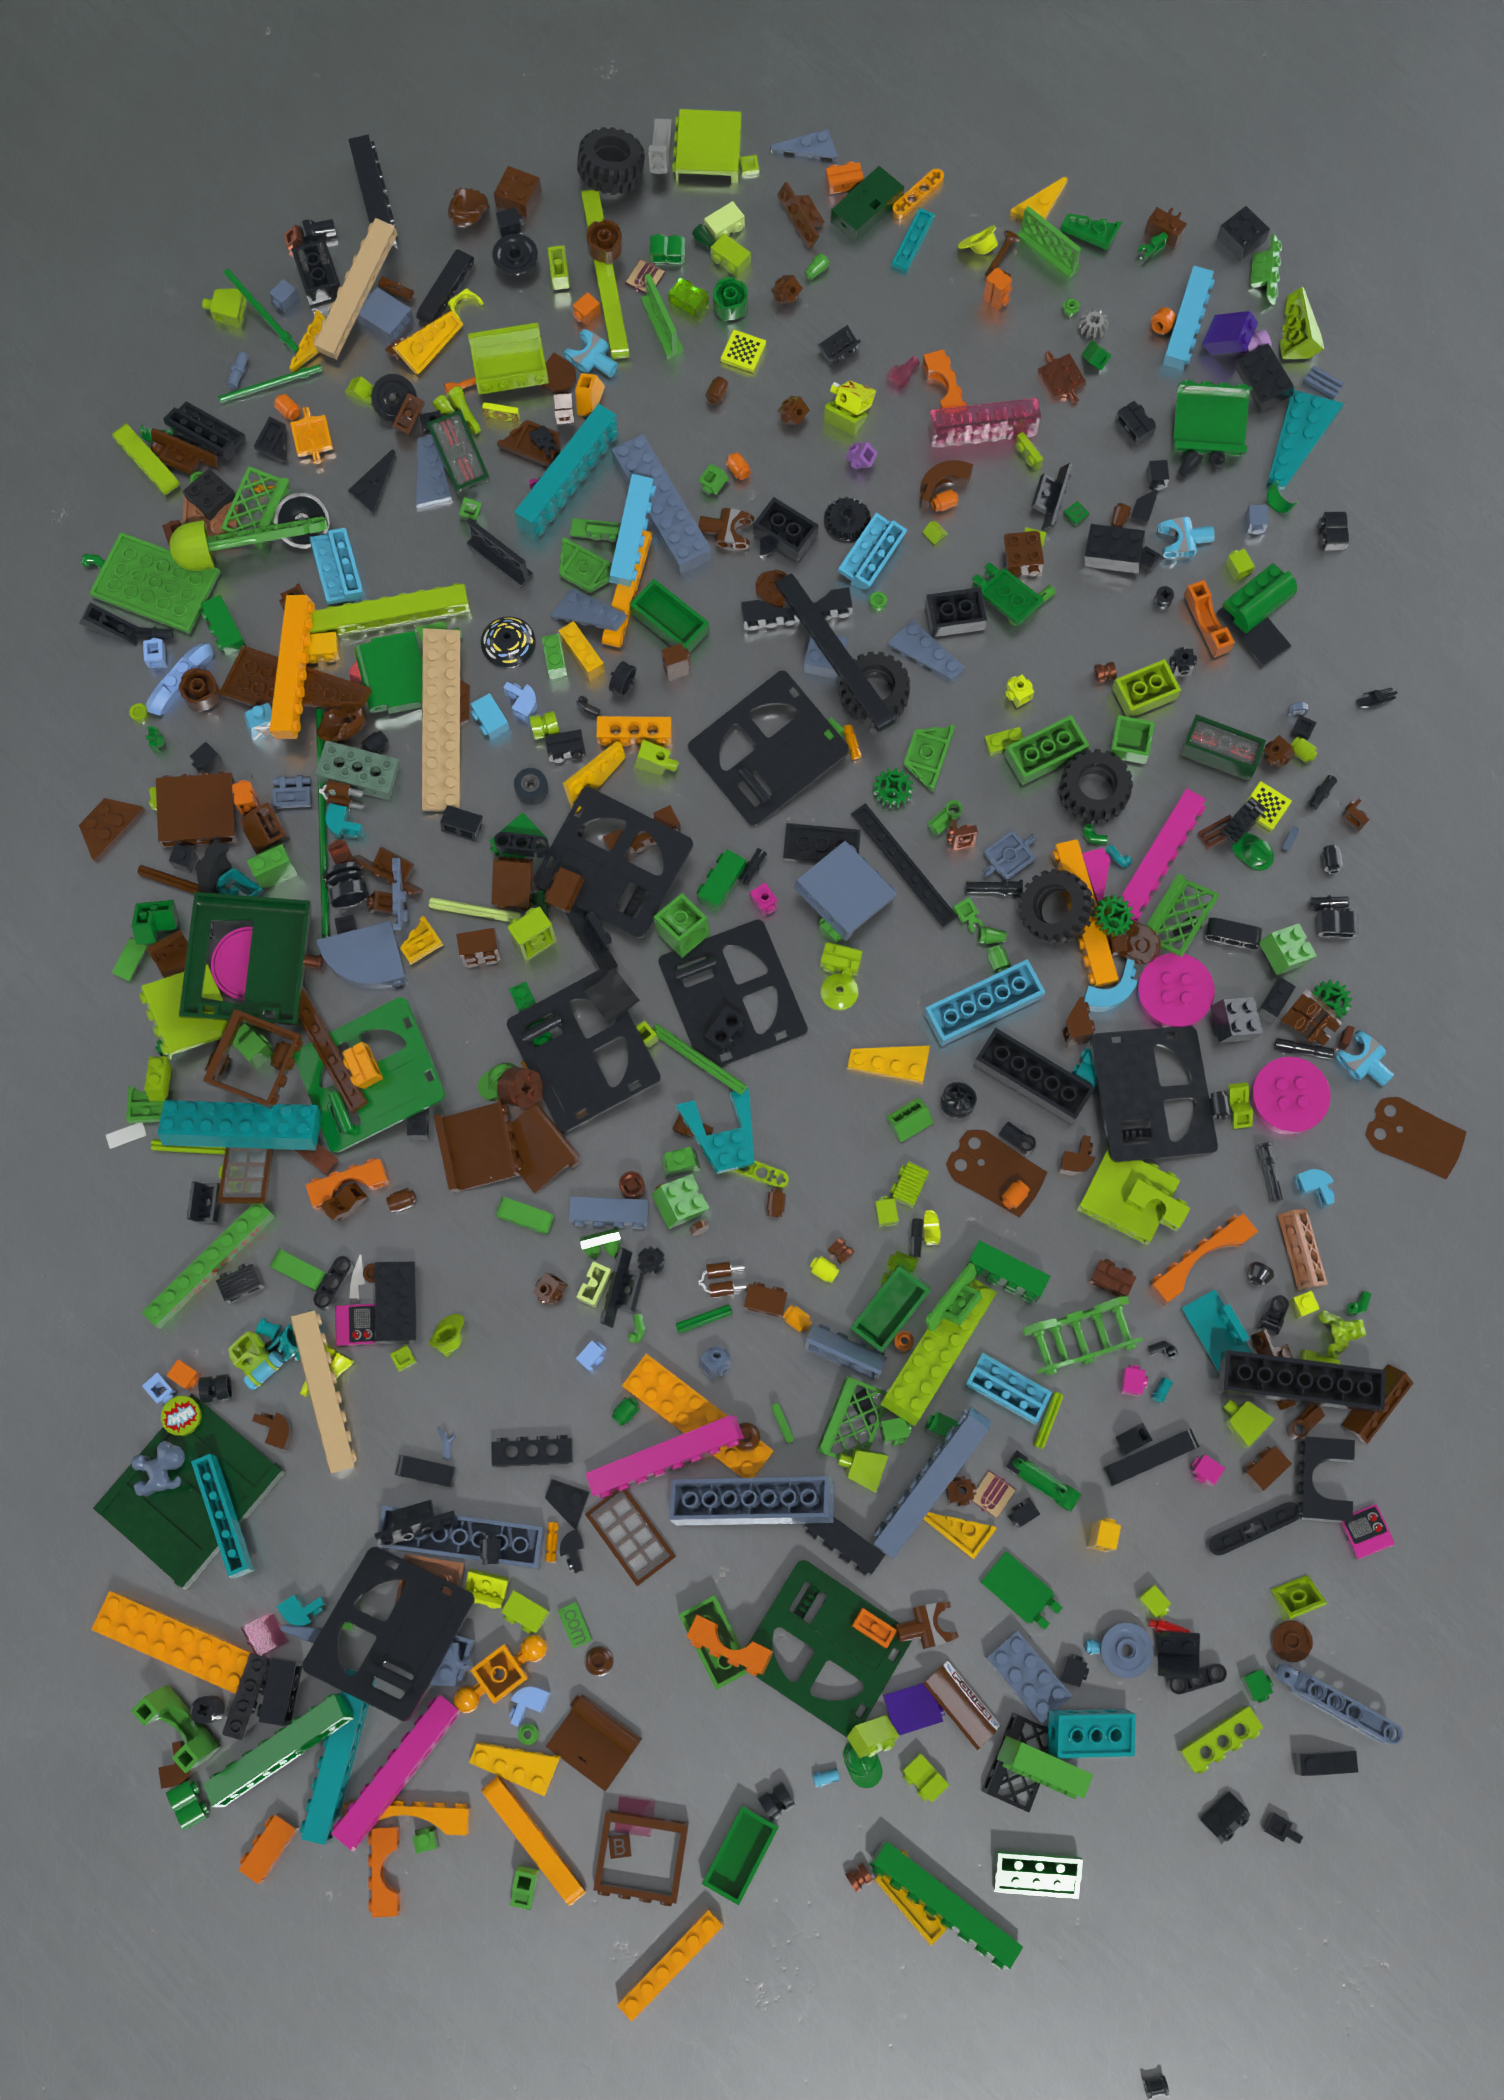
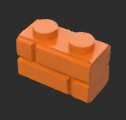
M851 161L845 165H831L825 169V180L829 194L851 191L864 180L860 162L854 163Z
M995 268L986 278L983 299L987 303H991V306L996 310L1002 306L1005 307L1011 299L1009 294L1013 289L1011 287L1012 278L1004 274L1000 268Z
M241 780L232 785L234 804L242 817L260 806L259 796L251 782Z

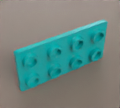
M1216 1290L1182 1307L1184 1315L1219 1373L1221 1352L1232 1350L1253 1353L1246 1342L1250 1337L1231 1305L1225 1306Z

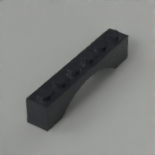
M849 587L830 590L823 598L814 603L825 620L834 617L846 618L852 615L853 606ZM761 600L741 602L744 630L753 631L762 627L774 628L777 625L783 624L790 626L800 622L791 608L775 607Z

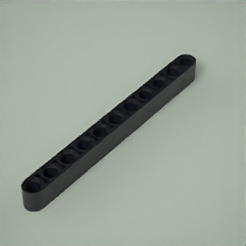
M791 573L775 582L782 597L875 729L881 733L896 724L890 710L795 576Z

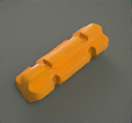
M851 724L843 726L844 735L849 751H851L852 760L860 759L861 751L858 748L859 745L853 732V727Z
M557 1522L547 1523L546 1562L556 1561L555 1551H557L558 1539L556 1532L559 1526Z

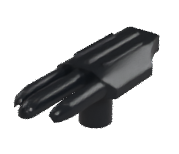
M1393 688L1374 690L1364 693L1356 702L1359 708H1371L1394 700L1396 696H1390L1396 695L1398 692L1394 691L1382 695V693L1392 691Z

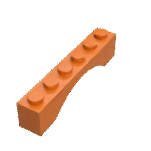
M1244 1213L1239 1217L1236 1214L1227 1220L1229 1224L1225 1228L1222 1226L1218 1227L1212 1232L1214 1236L1211 1239L1204 1238L1197 1244L1199 1247L1193 1252L1190 1249L1182 1256L1183 1261L1179 1264L1175 1261L1167 1267L1169 1272L1165 1275L1160 1273L1152 1279L1154 1283L1150 1288L1164 1305L1183 1291L1190 1269L1201 1256L1217 1248L1241 1246L1258 1232Z

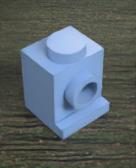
M151 638L143 641L144 662L149 669L167 667L165 644L162 639Z
M591 1341L576 1359L589 1372L593 1373L594 1369L592 1367L594 1365L597 1367L604 1360L603 1355L605 1354L606 1347L599 1341L596 1344Z
M158 1372L142 1385L159 1405L166 1404L170 1399L174 1398L173 1394L176 1392L165 1377ZM164 1387L165 1392L160 1394V1389Z

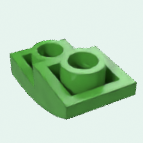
M131 937L124 947L112 973L131 981L149 945L136 944L135 939Z

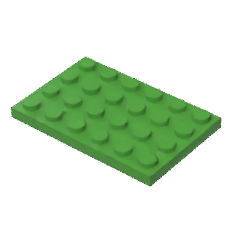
M120 532L89 595L95 599L190 634L201 613L200 611L203 609L200 603L207 601L221 571L216 567L200 571L187 570L174 561L170 550Z

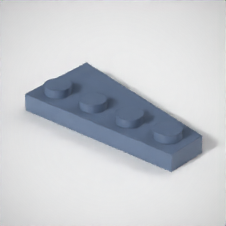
M431 435L419 437L417 449V508L452 500L444 466Z

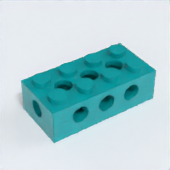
M1126 1709L1049 1710L1048 1753L1056 1758L1135 1756L1136 1714Z

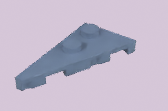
M828 129L770 145L771 152H776L777 154L789 152L795 153L794 156L813 157L815 159L826 157L832 158V161H838V155Z
M392 858V872L394 875V883H392L394 916H397V921L393 924V930H401L405 921H408V911L404 910V902L407 901L406 891H403L401 860L400 858Z

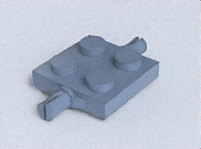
M1014 830L1003 836L983 851V854L990 862V866L982 870L983 874L988 877L996 871L1007 881L1036 860V857L1029 848V845L1037 841L1036 836L1031 834V836L1023 840Z
M452 1643L429 1686H457V1675L460 1669L472 1670L473 1666L466 1665H473V1661H460L459 1643Z

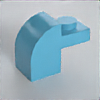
M1311 1169L1297 1174L1293 1178L1301 1196L1316 1191L1322 1208L1335 1203V1195L1332 1189L1328 1188L1334 1180L1325 1171Z

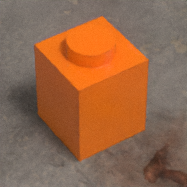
M588 292L572 305L574 318L585 326L601 313L600 303Z
M178 1359L166 1376L190 1391L198 1385L199 1377L202 1374Z

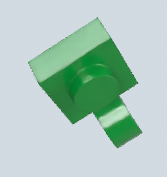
M1165 232L1155 235L1150 240L1149 245H1140L1137 253L1146 252L1143 259L1147 260L1150 255H1155L1166 246L1168 235Z

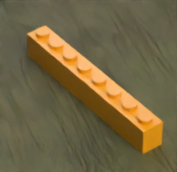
M286 595L269 730L276 739H297L298 732L301 729L299 720L303 712L302 698L305 696L304 680L307 679L306 663L309 662L308 647L311 645L312 613L315 612V604L308 595Z
M1078 839L1056 844L1054 851H1052V857L1054 862L1058 864L1059 868L1057 869L1060 871L1066 870L1088 885L1087 888L1093 894L1091 898L1095 901L1094 907H1097ZM1062 890L1064 897L1068 898L1067 909L1069 912L1072 903L1071 896L1068 892ZM1090 916L1091 925L1089 927L1086 925L1084 928L1086 932L1082 936L1078 934L1079 938H1077L1078 947L1083 950L1084 954L1082 956L1084 967H1087L1089 974H1087L1088 982L1093 987L1099 989L1116 985L1119 978L1105 931H1099L1100 925L1094 924L1098 921L1097 918Z

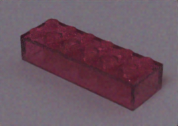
M1038 398L931 410L928 426L931 448H943L950 445L961 446L967 443L978 444L984 441L996 442L1001 439L1013 440L1021 432H1024L1028 438L1036 436L1041 420Z

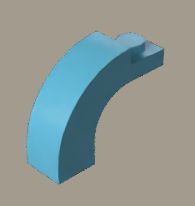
M1127 959L1120 983L1114 988L1099 989L1088 986L1084 1001L1088 1002L1090 1011L1105 1012L1113 1010L1130 997L1138 981L1133 979L1136 968L1133 967L1134 960Z

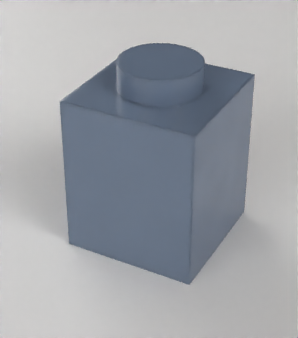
M284 279L269 292L272 300L271 304L276 309L280 308L285 313L300 299L297 289Z
M1249 505L1245 513L1246 532L1254 535L1265 533L1268 527L1267 505Z

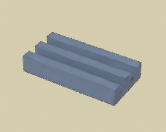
M1314 365L1303 381L1333 400L1344 384Z

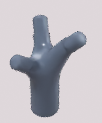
M438 1428L437 1432L440 1435L443 1447V1459H450L451 1443L456 1435L452 1434L448 1439L447 1433H443Z

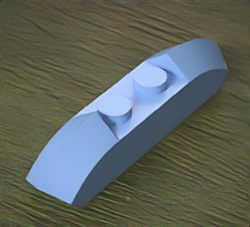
M200 643L191 648L156 686L146 703L149 713L159 716L163 715L181 695L179 685L182 675L193 668L203 670L208 665L214 655L210 643Z

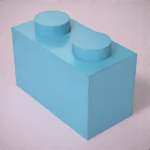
M490 693L471 703L472 711L470 713L475 721L478 720L481 726L479 728L484 736L488 735L490 740L510 730L506 718Z

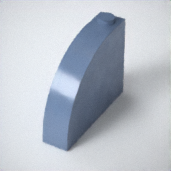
M391 921L317 940L321 955L329 968L339 978L351 985L366 989H381L391 986L393 988L400 987L403 983L407 982L395 930H393Z

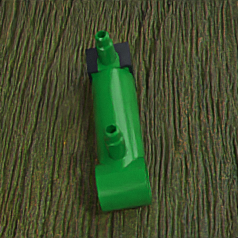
M1017 1450L1004 1467L1005 1470L1014 1476H1018L1069 1512H1072L1082 1496L1077 1490L1064 1484L1028 1460V1457Z

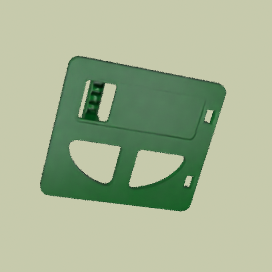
M398 997L330 1032L337 1047L346 1042L349 1048H352L354 1045L362 1042V1033L370 1030L392 1031L399 1034L406 1041L404 1049L376 1062L383 1079L366 1089H362L369 1103L357 1111L361 1120L359 1125L355 1126L351 1123L343 1103V1098L336 1085L333 1084L327 1088H322L321 1076L324 1064L312 1042L303 1046L300 1052L295 1054L294 1059H296L295 1062L312 1105H318L322 1115L320 1127L332 1152H342L441 1102L445 1097V1091L409 1002L403 997ZM409 1017L412 1027L407 1029L404 1020ZM428 1071H431L434 1079L428 1082L425 1074ZM331 1106L333 1107V1110H334L335 1115H336V1117H337V1120H338V1122H339V1125H340V1128H341V1130H342V1133H341L340 1130H339V1127H338V1125H337L336 1119H335L334 1114H333V1112H332Z

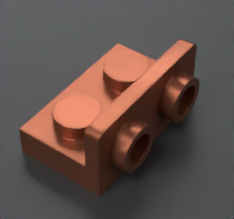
M952 819L950 826H948V834H946L948 844L952 845L953 850L975 846L978 834L977 826L967 824L957 828L956 820Z

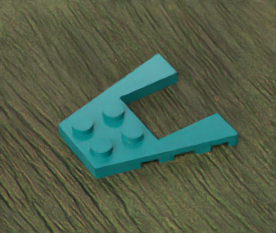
M749 1088L742 1095L736 1091L729 1094L740 1126L737 1129L706 1136L695 1100L677 1104L675 1107L683 1117L687 1128L689 1127L697 1144H700L704 1155L716 1174L754 1164Z

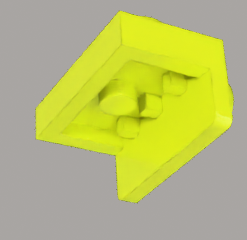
M470 1568L465 1590L474 1595V1604H484L492 1609L501 1608L505 1601L509 1578Z

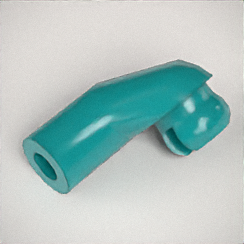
M1109 845L1106 848L1109 856L1122 868H1126L1132 863L1131 857L1129 855L1123 857L1114 845Z

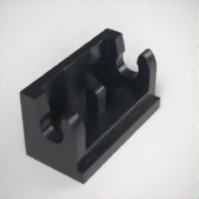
M447 805L440 821L441 831L477 842L483 826L481 824L483 816Z

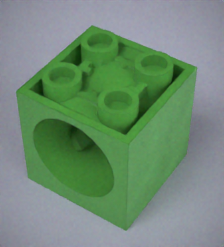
M683 893L654 916L657 934L681 958L710 935L708 918Z

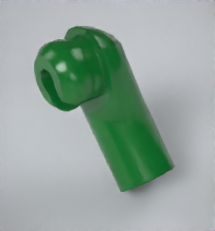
M84 554L80 561L85 567H89L90 563L100 569H102L105 563L99 555Z
M1091 824L1084 826L1082 833L1089 843L1107 845L1108 835H1097L1094 831V826Z
M1362 1291L1359 1301L1348 1304V1312L1351 1315L1366 1312L1371 1293Z

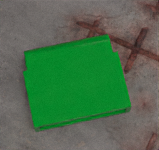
M415 631L372 638L371 642L354 647L362 684L372 690L367 700L370 712L388 711V714L422 708V656Z

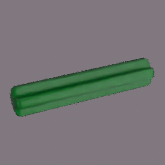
M727 1304L676 1323V1329L678 1333H683L732 1315L731 1306Z

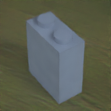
M377 287L368 295L357 319L360 324L392 344L412 321L413 315L411 308Z

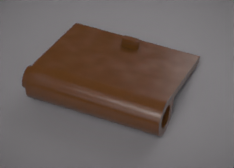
M538 1103L527 1108L512 1122L514 1132L511 1133L518 1146L516 1156L521 1158L522 1168L520 1169V1176L535 1194L564 1168L570 1167L572 1169L580 1163L579 1158L581 1156Z
M584 1694L580 1697L576 1695L570 1704L573 1708L546 1747L556 1755L561 1756L562 1760L606 1792L642 1738Z

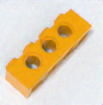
M597 716V743L602 746H611L618 741L622 746H629L630 744L641 746L642 741L646 740L661 747L671 745V717ZM613 730L620 731L618 734H612L611 732ZM632 730H637V731H639V732H638L637 734H635V735L630 734V732H631ZM651 730L657 731V733L654 735H651L648 732Z

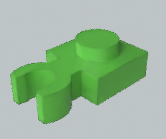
M970 897L952 907L961 923L968 922V930L971 933L975 931L973 923L978 924L979 928L983 926V922L975 917L979 912Z

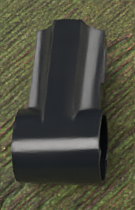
M308 219L300 222L302 240L305 244L316 242L319 238L336 235L333 219L319 222Z
M1009 1121L998 1134L1016 1147L1023 1155H1031L1035 1150V1138L1030 1134H1026ZM1029 1141L1032 1147L1026 1149L1022 1146V1143Z

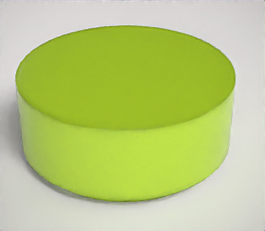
M136 703L131 706L129 715L133 721L142 723L148 719L149 712L144 704Z

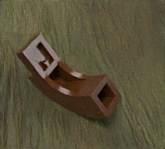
M950 460L933 466L921 481L920 491L922 492L919 499L922 501L921 508L928 510L935 491L943 485L954 484L967 488L974 464Z

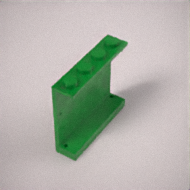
M1183 380V382H1180L1177 387L1172 451L1190 452L1195 450L1198 453L1213 454L1220 451L1224 455L1244 456L1247 453L1245 439L1249 393L1252 391V387H1247V384L1229 386L1230 384L1225 382L1219 383V385L1212 384L1210 381L1194 383L1193 380Z

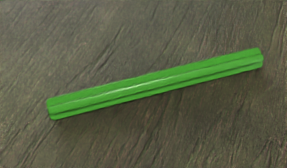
M656 1024L652 1028L659 1039L740 1095L746 1091V1084L662 1026Z

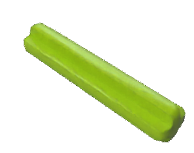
M1059 1392L1053 1393L1034 1441V1446L1039 1449L1045 1447L1064 1395Z

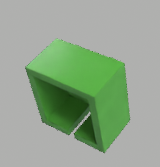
M1118 715L1114 725L1110 755L1114 757L1117 755L1121 758L1120 760L1146 764L1150 753L1155 722Z
M1299 923L1272 932L1259 942L1276 975L1305 966L1317 957L1310 942L1305 941L1307 937Z
M692 1174L661 1185L651 1194L668 1229L699 1218L709 1209L702 1193L698 1194L700 1189Z

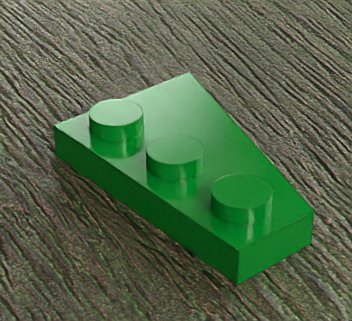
M1068 213L1061 225L1060 231L1108 251L1122 222L1109 223L1106 222L1107 219H1100V221L1090 220L1088 216Z

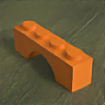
M944 349L924 354L922 365L927 379L940 382L947 390V395L940 400L939 412L944 425L964 420L968 408L966 402L962 400L961 387L956 384L955 371H952L950 368V357L946 356Z
M1205 580L1188 585L1183 596L1213 658L1230 652L1235 642L1228 628L1222 626L1215 615L1212 595Z
M372 1158L367 1160L366 1164L349 1166L343 1172H332L328 1174L329 1177L312 1179L309 1184H306V1189L312 1207L317 1210L321 1208L320 1206L324 1201L334 1198L338 1190L346 1183L361 1182L371 1190L386 1186L390 1182L381 1159Z
M696 1615L686 1637L691 1640V1645L699 1649L704 1646L709 1649V1654L717 1658L723 1655L728 1658L727 1663L736 1667L741 1664L747 1667L746 1672L757 1676L758 1673L764 1674L773 1654V1651L755 1642L740 1650L728 1649L720 1641L718 1624L699 1615Z
M400 1826L374 1827L372 1832L368 1834L369 1846L372 1845V1854H369L368 1866L372 1868V1876H369L368 1888L372 1890V1899H369L368 1909L369 1912H372V1918L394 1917L400 1915V1891L389 1886L385 1880L383 1869L387 1857L393 1851L400 1848Z

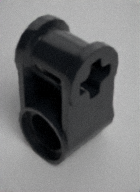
M1278 1295L1268 1301L1260 1319L1259 1328L1262 1329L1264 1327L1274 1331L1276 1335L1279 1334L1289 1308V1302L1286 1297ZM1275 1300H1279L1282 1303L1281 1310H1277L1274 1307Z

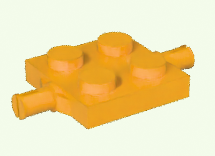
M303 407L304 418L290 422L298 457L312 455L314 464H320L319 453L334 450L326 415L311 416L310 408L306 407L305 410V407Z

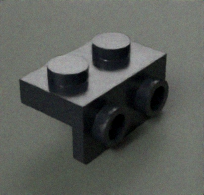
M846 325L818 344V347L828 363L833 361L837 363L845 358L843 354L847 351L851 354L859 348L857 345L862 341L860 339L857 340L849 326Z
M191 1182L187 1220L197 1223H218L220 1183Z
M1229 1791L1200 1821L1223 1844L1234 1836V1832L1239 1827L1246 1825L1249 1821L1250 1813Z

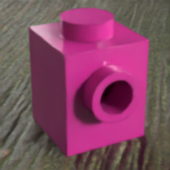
M766 883L750 892V900L762 916L766 913L771 914L777 909L778 899Z
M1129 1365V1367L1124 1368L1120 1393L1141 1396L1148 1384V1376H1145L1146 1370H1140L1141 1367L1137 1365Z
M1206 1454L1201 1457L1197 1456L1191 1464L1193 1467L1191 1473L1195 1475L1194 1479L1202 1484L1207 1483L1210 1486L1216 1484L1225 1470V1467Z

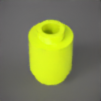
M823 1256L820 1258L815 1257L809 1266L812 1268L811 1273L830 1283L833 1282L840 1271L836 1268L835 1264Z

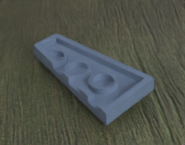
M573 588L550 614L553 620L563 619L568 623L574 621L579 622L581 625L588 626L590 624L595 625L596 628L617 631L627 618L625 613Z
M913 619L887 643V647L898 650L900 654L916 660V663L922 666L925 665L932 669V672L950 682H953L965 670V667Z

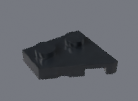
M269 416L254 444V449L286 464V424Z
M551 1479L545 1499L574 1529H577L590 1492Z

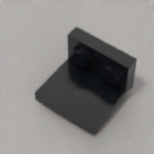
M1158 1631V1676L1187 1679L1200 1678V1633Z

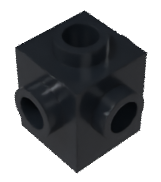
M1181 647L1174 650L1173 655L1169 658V665L1172 668L1173 675H1191L1194 667L1197 666V656L1194 655L1193 649Z
M650 1246L647 1249L645 1247L637 1255L639 1257L637 1259L638 1268L645 1275L648 1273L653 1277L665 1268L664 1264L666 1262L663 1258L665 1255L659 1248L654 1249ZM651 1256L655 1258L653 1263L647 1261Z

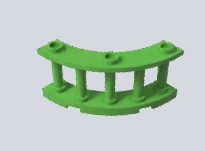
M1118 1297L1094 1306L1095 1310L1093 1308L1085 1311L1081 1310L1065 1315V1317L1060 1319L1053 1318L1022 1328L1025 1336L1033 1334V1337H1036L1046 1367L1037 1370V1373L1046 1372L1048 1376L1057 1373V1369L1083 1362V1365L1095 1362L1094 1358L1123 1348L1126 1351L1137 1348L1136 1344L1142 1342L1143 1339L1142 1337L1132 1339L1122 1312L1123 1306L1130 1303L1128 1297ZM1112 1310V1313H1115L1125 1341L1115 1346H1111L1102 1321V1313ZM1090 1317L1095 1322L1104 1347L1103 1350L1091 1354L1080 1326L1082 1324L1081 1320ZM1070 1324V1327H1073L1082 1353L1081 1357L1071 1360L1060 1333L1061 1326ZM1049 1330L1053 1334L1062 1362L1053 1364L1043 1336L1045 1334L1044 1331Z

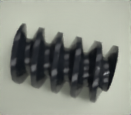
M217 1696L199 1697L192 1703L190 1708L192 1719L200 1724L216 1722L225 1713L224 1702Z

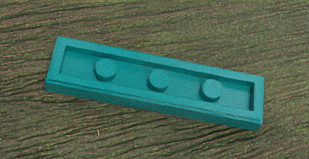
M921 208L918 209L891 262L892 268L904 273L908 272L935 218L934 213Z

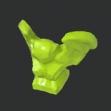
M1326 1310L1318 1313L1323 1323L1331 1325V1333L1335 1339V1342L1328 1347L1329 1358L1339 1359V1355L1349 1347L1348 1343L1350 1340H1357L1366 1336L1362 1319L1344 1321L1340 1316L1330 1314Z

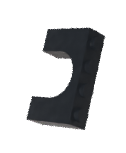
M1305 1436L1304 1441H1300V1453L1304 1454L1303 1462L1300 1461L1299 1473L1303 1474V1482H1299L1298 1492L1302 1494V1502H1298V1514H1302V1520L1351 1524L1353 1522V1501L1333 1500L1323 1497L1315 1489L1312 1476L1314 1469L1323 1462L1353 1463L1355 1459V1440Z

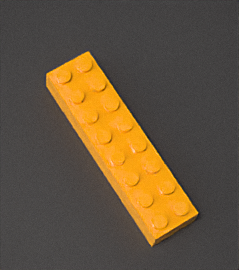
M645 1354L622 1384L623 1389L682 1434L728 1416L647 1354ZM760 1440L758 1446L749 1452L740 1451L735 1446L731 1448L724 1446L720 1448L721 1452L711 1456L740 1478H755L774 1453V1450Z
M116 1591L108 1592L91 1630L235 1694L249 1654L259 1655Z

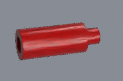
M1150 1618L1148 1623L1149 1627L1154 1628L1155 1633H1158V1631L1190 1633V1629L1160 1618L1157 1621Z

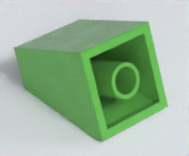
M279 843L247 859L249 867L255 879L263 888V891L298 875L283 843Z

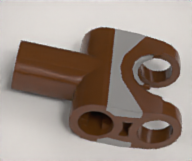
M723 508L720 519L700 516L698 527L702 533L716 535L715 545L720 548L745 550L749 548L750 541L738 535L735 531L741 526L752 525L754 523V516L738 509Z
M931 1603L913 1608L915 1620L895 1624V1629L897 1630L895 1634L898 1642L901 1643L920 1638L922 1648L925 1649L942 1645L958 1638V1632L942 1631L937 1622L939 1614L946 1608H950L951 1603Z

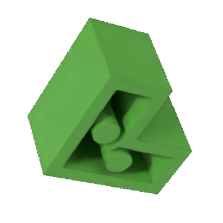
M244 1023L239 1028L232 1044L258 1069L271 1057L273 1053L270 1050L272 1045L253 1026L248 1027Z

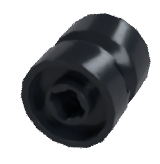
M229 1374L216 1375L215 1379L212 1376L199 1378L198 1390L202 1403L214 1402L216 1398L219 1401L232 1398V1383Z
M782 1782L772 1788V1793L766 1792L757 1798L771 1822L780 1817L783 1810L787 1812L796 1806Z

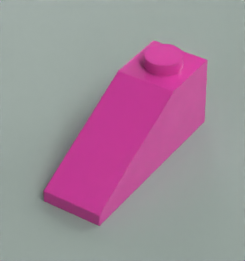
M1104 848L1082 853L1096 903L1104 898L1110 864L1109 854L1105 853Z

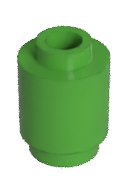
M1002 945L988 949L987 957L994 973L1002 972L1011 967L1006 950L1002 948Z

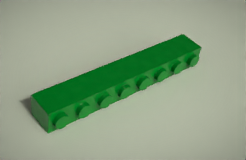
M336 1694L328 1695L324 1698V1702L307 1710L308 1713L293 1719L289 1726L277 1730L273 1737L261 1741L257 1748L242 1754L241 1759L227 1764L226 1769L222 1772L211 1775L210 1780L203 1784L211 1806L225 1807L354 1719L346 1697Z
M889 1842L881 1844L869 1863L876 1875L881 1878L884 1876L890 1880L889 1884L898 1891L900 1889L907 1894L906 1898L914 1904H917V1902L921 1904L926 1914L931 1917L935 1915L941 1920L940 1924L943 1927L957 1932V1937L964 1943L968 1944L970 1942L975 1946L974 1950L983 1957L988 1956L992 1960L991 1964L999 1970L1011 1969L1023 1949L1022 1945Z

